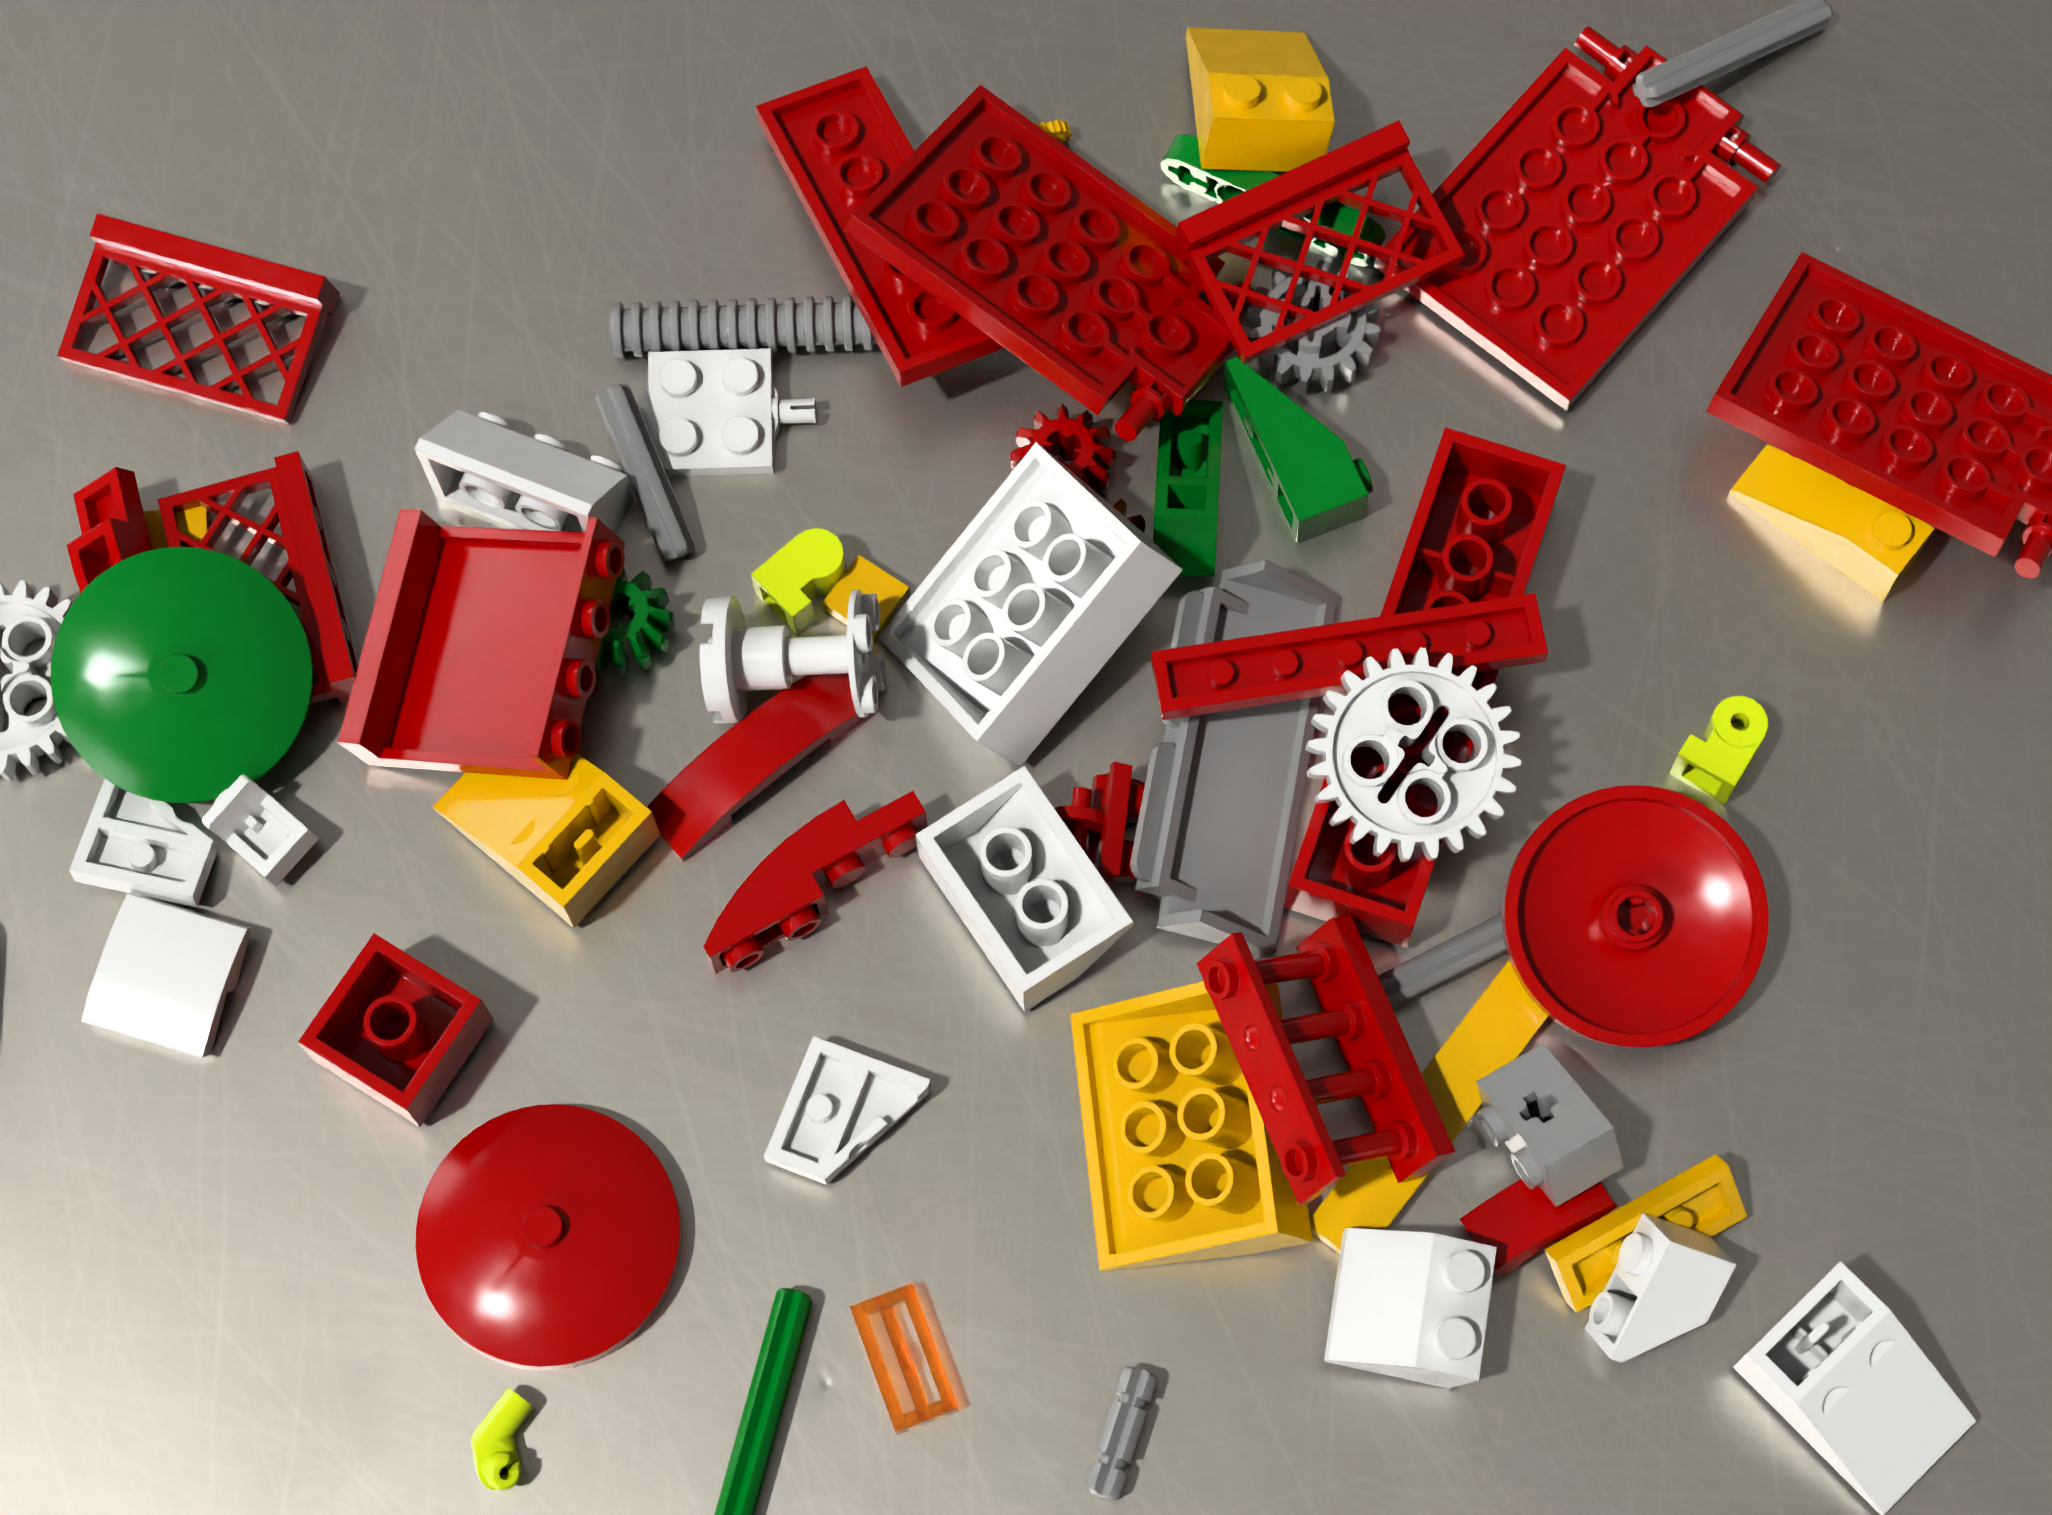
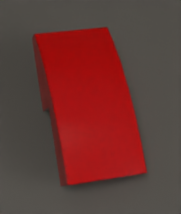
M1520 1179L1460 1218V1221L1474 1242L1497 1247L1493 1272L1503 1278L1555 1239L1560 1241L1602 1218L1618 1205L1602 1181L1555 1207L1539 1186L1530 1190Z

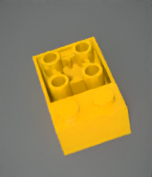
M579 754L572 758L567 780L465 772L433 806L435 811L573 928L580 923L661 835L652 811L604 771Z

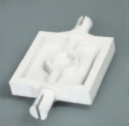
M771 348L648 352V387L643 396V403H638V407L667 477L774 474V443L780 430V424L817 423L815 397L809 399H779L773 384V354Z

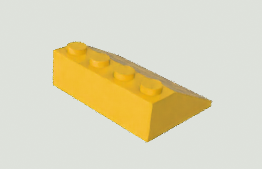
M1204 981L1070 1014L1098 1261L1101 1271L1107 1272L1252 1255L1313 1242L1308 1204L1298 1205L1218 1013L1205 988ZM1265 985L1279 1019H1283L1278 985Z

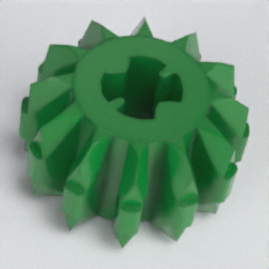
M623 569L621 576L616 579L609 610L610 621L618 616L619 627L613 628L609 626L607 634L601 640L595 669L598 671L613 660L616 673L624 677L628 670V661L637 659L639 666L649 670L652 662L648 650L667 652L669 641L663 632L671 630L675 626L673 612L665 609L670 600L664 588L651 589L652 581L650 575L644 571L629 582L627 573ZM623 615H631L632 620L624 626L622 623Z

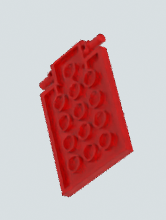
M1587 26L1580 33L1574 46L1605 67L1604 75L1566 47L1432 193L1465 254L1463 260L1404 288L1566 411L1754 199L1758 186L1729 165L1736 162L1765 184H1768L1781 167L1780 163L1749 142L1751 135L1739 127L1743 121L1744 114L1703 85L1651 108L1644 107L1639 97L1634 96L1632 90L1633 84L1636 83L1637 75L1668 60L1647 45L1639 54L1627 45L1619 48L1590 26ZM1420 208L1415 212L1424 216ZM1409 225L1400 252L1427 260L1443 252L1434 233ZM1399 231L1384 247L1394 249ZM1375 258L1374 267L1386 274L1389 262ZM1396 264L1393 275L1408 268Z
M979 85L851 215L844 230L1097 416L1128 380L1137 386V389L1131 395V405L1114 425L1117 435L1126 441L1135 440L1150 421L1161 419L1168 409L1179 416L1235 350L1212 304L1208 305L1200 299L1205 291L1190 263L1184 264L1174 245L1177 227L982 85ZM1219 257L1207 261L1216 278L1225 265V262ZM1236 282L1234 285L1242 287L1244 282ZM1226 296L1234 311L1238 300ZM1244 302L1241 313L1250 303Z
M1801 252L1715 392L1706 412L1993 557L1997 556L2017 519L2027 524L2022 534L2024 546L2015 562V570L2024 578L2031 579L2037 577L2047 557L2052 555V375Z

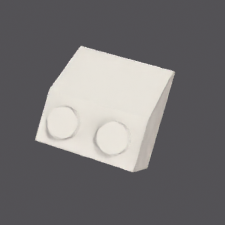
M1359 1228L1344 1229L1324 1362L1448 1389L1479 1381L1497 1247L1430 1232Z

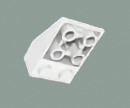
M1841 1261L1733 1366L1880 1515H1884L1976 1422L1972 1414L1893 1312Z

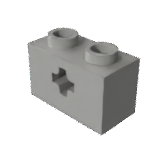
M1544 1043L1476 1081L1483 1109L1477 1111V1118L1485 1134L1495 1146L1503 1143L1506 1144L1513 1153L1511 1154L1512 1163L1524 1184L1530 1190L1539 1186L1555 1207L1624 1168L1614 1126Z

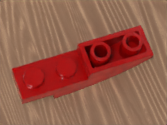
M114 467L73 494L82 535L68 543L67 549L80 593L98 575L116 563L136 554L152 550L134 471Z
M911 791L857 821L847 803L843 800L814 817L786 838L741 884L714 924L703 947L715 974L726 968H729L731 972H736L749 967L764 955L763 948L785 936L788 941H793L811 933L821 924L820 917L829 913L825 896L821 890L829 884L832 888L846 886L865 872L866 864L885 854L889 858H895L917 846L915 834L928 827L926 811L915 792Z

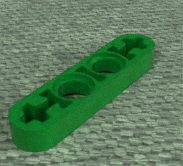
M1185 134L1177 135L1174 138L1160 164L1162 171L1173 182L1218 204L1280 176L1272 171L1201 169L1198 138ZM1335 201L1322 207L1317 225L1352 236L1360 211ZM1314 212L1299 219L1311 222ZM1366 215L1359 239L1381 246L1386 238L1385 231L1378 222ZM1284 227L1275 229L1304 243L1305 234ZM1312 237L1310 246L1344 261L1348 248ZM1354 251L1350 264L1363 267L1369 266L1375 257Z

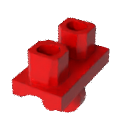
M1113 762L1110 765V773L1093 777L1092 790L1084 787H1075L1073 789L1071 805L1054 808L1107 884L1111 881L1120 883L1137 882V878L1133 875L1130 867L1134 841L1125 840L1124 834L1126 822L1138 823L1145 783L1131 778L1133 765Z

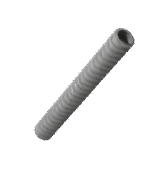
M851 295L844 296L843 302H834L832 296H825L824 302L815 303L814 297H805L804 303H796L794 297H787L785 304H777L775 298H767L766 304H758L755 298H750L747 300V305H739L737 299H729L728 305L723 306L719 305L718 300H710L708 306H700L698 300H691L689 307H681L680 301H671L670 307H662L660 301H653L651 308H643L641 302H633L632 308L625 309L624 305L619 302L613 304V308L610 309L609 313L610 345L612 352L615 353L617 358H624L626 352L633 351L636 357H644L645 351H698L702 349L721 350L728 348L732 350L740 348L759 349L761 347L771 348L772 353H777L778 347H787L789 353H796L798 346H806L808 352H815L817 346H825L826 351L831 352L835 351L836 345H844L846 351H853L855 345L863 344L865 350H873L874 344H877L855 301L853 302Z

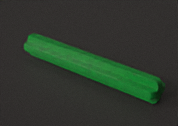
M779 1288L776 1292L714 1515H754L812 1306L810 1295L792 1288Z

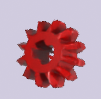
M1062 403L1056 412L1057 419L1050 420L1045 414L1037 410L1033 416L1034 429L1019 427L1016 433V444L1020 448L1014 449L1010 453V465L1012 468L1019 464L1037 442L1053 456L1061 455L1057 459L1089 487L1095 490L1107 491L1111 484V475L1107 470L1116 466V451L1107 447L1110 443V432L1106 426L1092 428L1093 416L1089 413L1088 409L1075 420L1069 419L1068 408ZM1074 459V461L1071 463H1065V461H1071Z

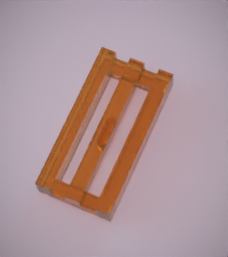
M912 1283L850 1306L896 1435L907 1432L909 1428L920 1424L923 1426L933 1422L935 1418L943 1415L949 1416L959 1412L953 1391ZM905 1302L941 1399L931 1404L927 1402L892 1307ZM879 1311L915 1406V1410L903 1414L868 1319V1315Z

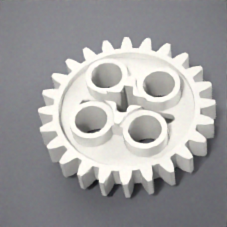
M24 580L19 581L12 595H9L8 590L0 581V630L5 629L2 637V648L0 647L1 692L3 693V697L0 694V731L3 728L4 711L5 713L7 711L9 714V727L6 731L0 732V774L6 781L13 780L16 764L23 763L33 776L39 773L38 757L46 754L57 764L61 763L62 756L57 745L63 740L70 743L59 721L52 697L51 659L59 628L73 603L69 599H65L57 604L58 598L46 586L34 598V591ZM45 638V644L39 652L28 657L22 656L23 650L28 643L35 639ZM3 663L12 674L5 675V668L3 667ZM47 697V702L41 711L31 716H23L24 709L29 702L35 698Z
M1398 648L1392 649L1388 656V668L1385 670L1381 668L1372 656L1367 657L1363 662L1366 679L1362 681L1354 673L1348 670L1344 672L1340 679L1348 693L1347 696L1328 690L1322 699L1334 714H1315L1311 720V724L1326 733L1325 738L1310 740L1305 747L1306 751L1323 756V762L1314 765L1307 771L1308 778L1326 779L1328 784L1315 797L1316 803L1336 801L1339 809L1333 814L1329 823L1331 826H1335L1350 819L1355 824L1349 840L1353 845L1360 841L1367 833L1375 836L1373 854L1377 857L1387 849L1390 842L1397 843L1400 862H1407L1410 859L1415 845H1421L1428 861L1435 860L1438 857L1440 840H1443L1452 852L1458 853L1464 849L1461 835L1462 829L1471 836L1480 839L1487 832L1479 815L1482 814L1498 820L1504 814L1502 807L1493 799L1494 794L1510 796L1516 790V786L1501 777L1504 771H1511L1521 766V759L1504 754V747L1517 741L1520 738V734L1515 731H1500L1498 724L1512 710L1510 706L1490 708L1487 701L1497 689L1494 683L1478 691L1471 686L1477 670L1474 665L1467 668L1459 677L1452 674L1453 655L1450 653L1443 657L1437 667L1429 666L1426 648H1419L1413 658L1412 665H1405L1403 656ZM1396 694H1406L1413 697L1421 709L1419 722L1413 725L1397 723L1388 711L1389 698ZM1445 707L1448 710L1447 718L1421 754V758L1428 765L1426 766L1423 763L1416 764L1401 781L1389 802H1379L1378 793L1405 756V752L1398 744L1404 747L1410 746L1424 730L1437 708ZM1460 731L1472 740L1474 745L1472 761L1457 763L1450 760L1443 750V737L1445 733ZM1359 747H1370L1376 750L1384 762V771L1381 777L1375 779L1360 777L1351 765L1352 751ZM1423 784L1435 792L1438 799V808L1435 815L1420 817L1408 809L1405 802V793L1409 786Z

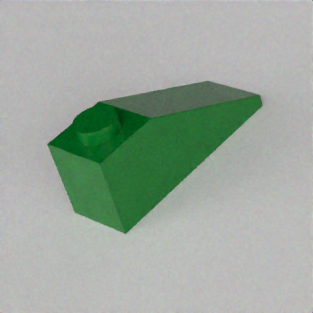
M1238 357L1226 360L1223 387L1295 544L1364 519L1368 495L1373 492V485L1362 459L1352 460L1341 438L1247 364H1243Z
M1192 400L1179 416L1168 409L1160 419L1153 542L1183 569L1178 575L1180 577H1215L1223 401Z

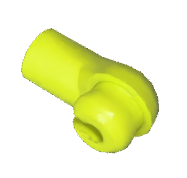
M508 1387L471 1436L477 1476L484 1486L491 1490H508L518 1483L522 1468L513 1435L534 1408Z

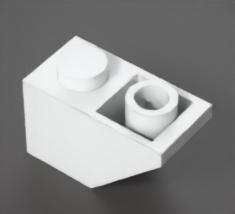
M1642 1213L1633 1233L1628 1235L1622 1243L1618 1263L1603 1292L1594 1299L1589 1312V1320L1584 1329L1611 1360L1620 1363L1625 1362L1706 1324L1737 1264L1709 1235Z

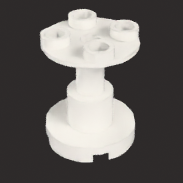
M861 589L852 590L848 603L847 635L791 638L787 625L746 627L740 602L735 596L706 598L702 608L701 624H713L712 635L709 636L708 643H700V671L707 711L716 712L712 720L714 724L738 723L742 720L747 711L749 691L790 689L793 676L849 673L851 696L857 715L859 717H868L869 713L877 712L878 691L885 690L886 669L883 653H873L872 631H879L880 626L879 600L876 593L863 594Z

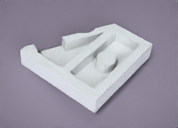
M104 779L69 871L75 882L134 893L197 908L217 855V849L210 837L192 823L182 821L176 816L174 809L166 802L135 795Z
M813 1036L764 1154L765 1161L827 1185L928 1095L932 1086L931 1080Z

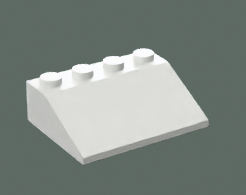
M1036 442L878 637L978 743L1022 766L1183 569L1147 535Z

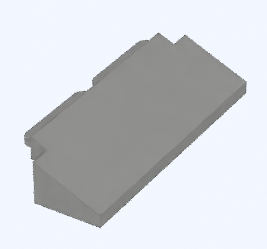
M1266 559L1224 569L1221 573L1219 588L1212 586L1187 592L1181 596L1171 648L1333 624L1338 596ZM1320 696L1163 720L1166 724L1163 743L1156 744L1150 754L1130 861L1131 871L1137 878L1135 890L1162 897L1156 928L1218 944L1232 933L1242 932L1252 953L1260 955L1276 953L1311 753L1306 751L1305 747L1308 741L1313 740L1315 727L1311 724V720L1318 713Z

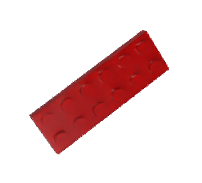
M867 66L756 106L757 121L900 387L1004 348L844 231L851 215L914 152Z

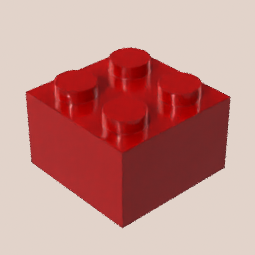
M373 933L305 1030L298 1043L315 1062L421 1127L494 1018L480 998Z

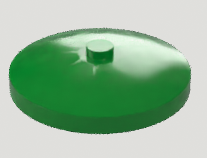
M167 547L145 551L116 563L98 575L79 594L66 613L54 643L51 659V688L56 713L65 734L78 754L92 769L119 788L141 797L163 802L192 803L213 800L225 789H229L238 777L243 774L247 775L254 782L262 778L282 760L298 738L306 721L313 694L314 667L309 639L303 623L286 596L273 582L248 564L220 552L196 547Z

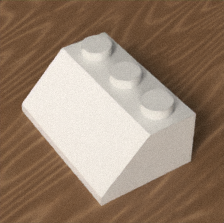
M457 409L420 437L414 448L437 498L516 529L585 532L588 518L597 517L617 535L634 501L628 477L618 464L601 456H591L590 460L569 453L568 448L564 444L547 435L535 434L534 438L512 431V427L503 419L486 412H480L478 417Z
M1025 766L915 834L919 858L1024 1012L1079 978L1133 926V921Z

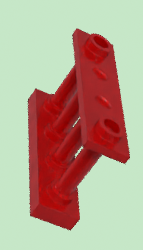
M1352 915L1329 919L1296 947L1298 953L1254 960L1243 933L1237 932L1229 935L1196 963L1298 1205L1310 1203L1347 1176L1343 1166L1387 1157L1397 1182L1402 1183L1419 1179L1456 1152ZM1309 978L1324 1012L1279 1019L1265 985ZM1335 1037L1349 1072L1305 1080L1291 1045ZM1361 1097L1376 1132L1332 1141L1317 1105Z

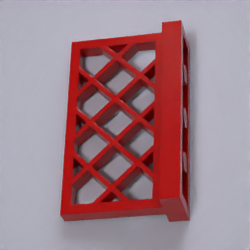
M1399 120L1178 223L1174 245L1184 264L1190 263L1243 364L1463 260L1465 254L1408 151L1410 139ZM1400 171L1412 193L1407 210L1373 200L1372 196L1377 182ZM1368 186L1365 197L1354 193ZM1337 201L1361 209L1352 236L1317 225L1322 207ZM1416 202L1424 216L1413 213ZM1367 211L1402 223L1394 249L1359 239ZM1314 212L1311 222L1299 219ZM1408 226L1434 233L1443 252L1427 260L1400 252ZM1279 227L1305 234L1306 237L1298 261L1296 262L1263 251L1267 234ZM1259 237L1256 248L1244 245ZM1312 237L1348 248L1339 275L1304 264ZM1354 251L1388 261L1389 265L1384 280L1369 286L1345 278ZM1228 252L1249 259L1251 263L1243 286L1239 287L1217 280L1207 261ZM1257 263L1293 274L1284 301L1249 290ZM1396 264L1408 268L1393 275ZM1299 276L1334 287L1329 306L1314 312L1290 304ZM1341 290L1352 293V295L1338 301ZM1226 296L1238 300L1234 311ZM1244 302L1280 313L1274 332L1250 342L1239 322ZM1286 316L1298 319L1283 327Z
M97 213L89 234L96 243L57 356L63 361L290 425L326 314L333 316L340 292L325 276ZM112 262L129 267L138 285L108 301L101 284L108 263ZM142 271L155 274L156 276L146 281ZM175 280L186 283L195 301L165 317L152 292ZM198 287L212 290V292L202 296ZM231 296L243 299L252 317L221 333L209 308ZM145 297L157 322L127 337L115 312ZM96 298H97V300H98L100 306L97 307V308H95V309H93L94 304H95V301H96ZM255 303L269 306V308L259 313ZM287 312L305 316L306 320L300 338L278 349L266 324ZM201 313L214 338L183 353L171 328ZM107 318L119 342L98 354L79 350L86 328ZM258 328L271 354L240 370L228 344ZM163 333L175 359L154 370L143 368L133 349ZM220 349L232 375L211 386L199 384L190 365ZM125 354L129 363L114 359ZM293 356L290 368L288 369L285 360ZM275 365L278 366L285 380L277 405L256 400L247 383L249 379ZM182 370L187 380L171 375ZM239 385L244 396L228 391Z
M299 451L274 457L276 467L157 499L168 547H184L185 545L187 547L216 551L212 549L229 522H232L255 534L238 559L251 566L266 541L287 551V563L275 581L269 580L276 585L290 602L296 604L301 609L302 617L300 620L309 639L313 663L319 682L313 685L311 704L338 697L342 704L348 703L358 662L312 477ZM271 488L275 504L261 525L236 513L248 494ZM227 500L224 506L218 503ZM203 506L217 514V517L199 542L180 532L177 512ZM278 523H280L283 537L273 532ZM292 578L297 593L286 588Z

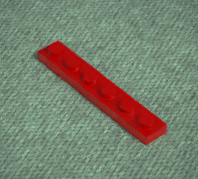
M1536 593L1152 651L1151 664L1161 721L1319 697L1324 696L1328 690L1345 693L1346 690L1340 679L1344 672L1348 670L1363 681L1366 679L1363 669L1365 659L1372 656L1381 668L1385 670L1388 668L1389 653L1392 649L1398 648L1403 656L1405 665H1412L1413 658L1420 647L1426 648L1429 666L1437 667L1443 657L1450 653L1453 655L1451 673L1455 675H1461L1472 665L1477 668L1476 672L1545 662L1548 650Z

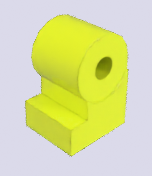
M820 528L807 529L794 537L751 573L755 594L796 636L815 621L812 601L817 597L827 596L847 570L842 543L836 535L828 530Z
M1731 696L1722 700L1715 708L1706 726L1703 740L1690 734L1678 753L1669 774L1725 805L1766 735L1768 718L1763 707L1754 699L1745 696Z

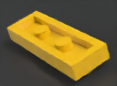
M1714 1154L1544 1249L1564 1300L1577 1313L1592 1305L1596 1296L1603 1292L1618 1263L1621 1245L1626 1237L1633 1233L1642 1213L1698 1231L1710 1237L1746 1218L1747 1214L1729 1165L1718 1155Z

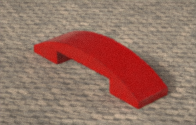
M849 673L806 675L794 682L790 689H784L767 700L720 736L689 763L652 800L647 808L652 811L661 834L660 836L682 862L733 823L730 815L826 740L833 745L867 718L859 717L855 711L850 690Z

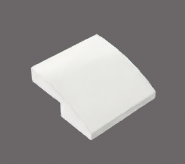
M134 893L127 894L103 949L81 1022L201 1058L211 1055L226 994L236 990L251 928Z

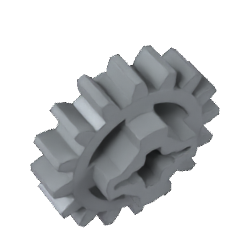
M1320 260L1316 268L1327 272L1326 261ZM1348 269L1347 274H1346V277H1345V278H1348V279H1349V274H1350V270H1349V269ZM1275 270L1271 273V290L1258 286L1255 292L1284 301L1292 277L1286 278L1281 272ZM1299 276L1292 297L1293 300H1291L1290 304L1316 312L1329 306L1334 287ZM1341 290L1338 301L1352 295V293ZM1372 303L1315 330L1313 341H1309L1308 334L1285 344L1290 351L1281 346L1259 356L1257 367L1262 371L1275 365L1278 368L1276 384L1280 386L1287 382L1291 376L1298 378V386L1301 393L1307 392L1312 380H1319L1325 392L1332 391L1334 376L1338 374L1348 383L1353 382L1357 369L1355 363L1368 367L1373 353V349L1370 346L1378 345L1380 326L1373 324L1378 319V303ZM1259 306L1248 308L1246 326L1252 329L1248 332L1249 341L1252 342L1274 332L1280 313ZM1286 316L1283 327L1298 319Z

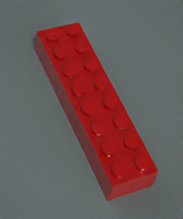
M1445 427L1380 616L1524 595L1566 465ZM1499 669L1476 672L1471 686L1478 691L1487 685L1495 684ZM1396 694L1389 698L1388 711L1397 723L1413 725L1419 722L1421 709L1413 697L1406 694ZM1445 707L1437 708L1424 730L1410 746L1404 747L1398 744L1405 752V756L1378 793L1379 802H1389L1401 781L1416 764L1423 763L1426 766L1428 765L1421 758V754L1447 718L1448 710ZM1460 731L1445 733L1443 737V750L1450 760L1457 763L1469 762L1474 748L1472 740ZM1359 747L1352 751L1351 765L1360 777L1365 779L1381 777L1384 771V762L1376 750L1370 747ZM1326 779L1323 781L1320 792L1328 786ZM1414 784L1407 788L1405 802L1413 814L1420 817L1435 815L1438 808V799L1430 787L1423 784ZM1335 800L1327 803H1316L1287 886L1284 908L1324 921H1328L1332 917L1352 915L1360 933L1407 948L1436 859L1428 861L1421 845H1415L1410 859L1407 862H1400L1397 843L1392 842L1377 857L1373 854L1375 836L1367 833L1354 845L1349 842L1351 832L1355 826L1350 819L1341 824L1331 826L1329 821L1339 809ZM1443 840L1439 841V850Z

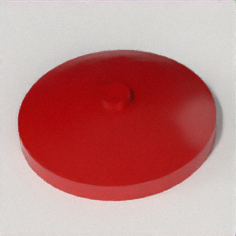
M1626 785L1600 789L1580 796L1551 814L1536 828L1517 854L1509 872L1502 902V927L1507 954L1518 980L1530 998L1553 1021L1571 1033L1595 1043L1617 1048L1643 1049L1673 1044L1706 1030L1722 1019L1734 1008L1753 982L1764 955L1768 936L1769 912L1763 879L1757 863L1741 837L1724 819L1702 803L1681 793L1653 786Z
M549 1104L524 1107L504 1113L477 1127L465 1136L440 1163L427 1186L418 1213L415 1244L417 1265L427 1296L437 1313L465 1343L476 1351L495 1361L522 1369L549 1371L575 1368L595 1362L626 1345L651 1322L660 1310L674 1283L681 1259L683 1243L682 1218L676 1192L661 1162L649 1146L622 1123L591 1109L571 1105Z

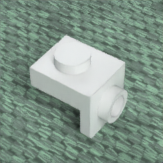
M245 774L239 776L229 789H225L219 794L211 809L202 818V823L209 830L225 841L275 886L285 878L319 840L318 836Z

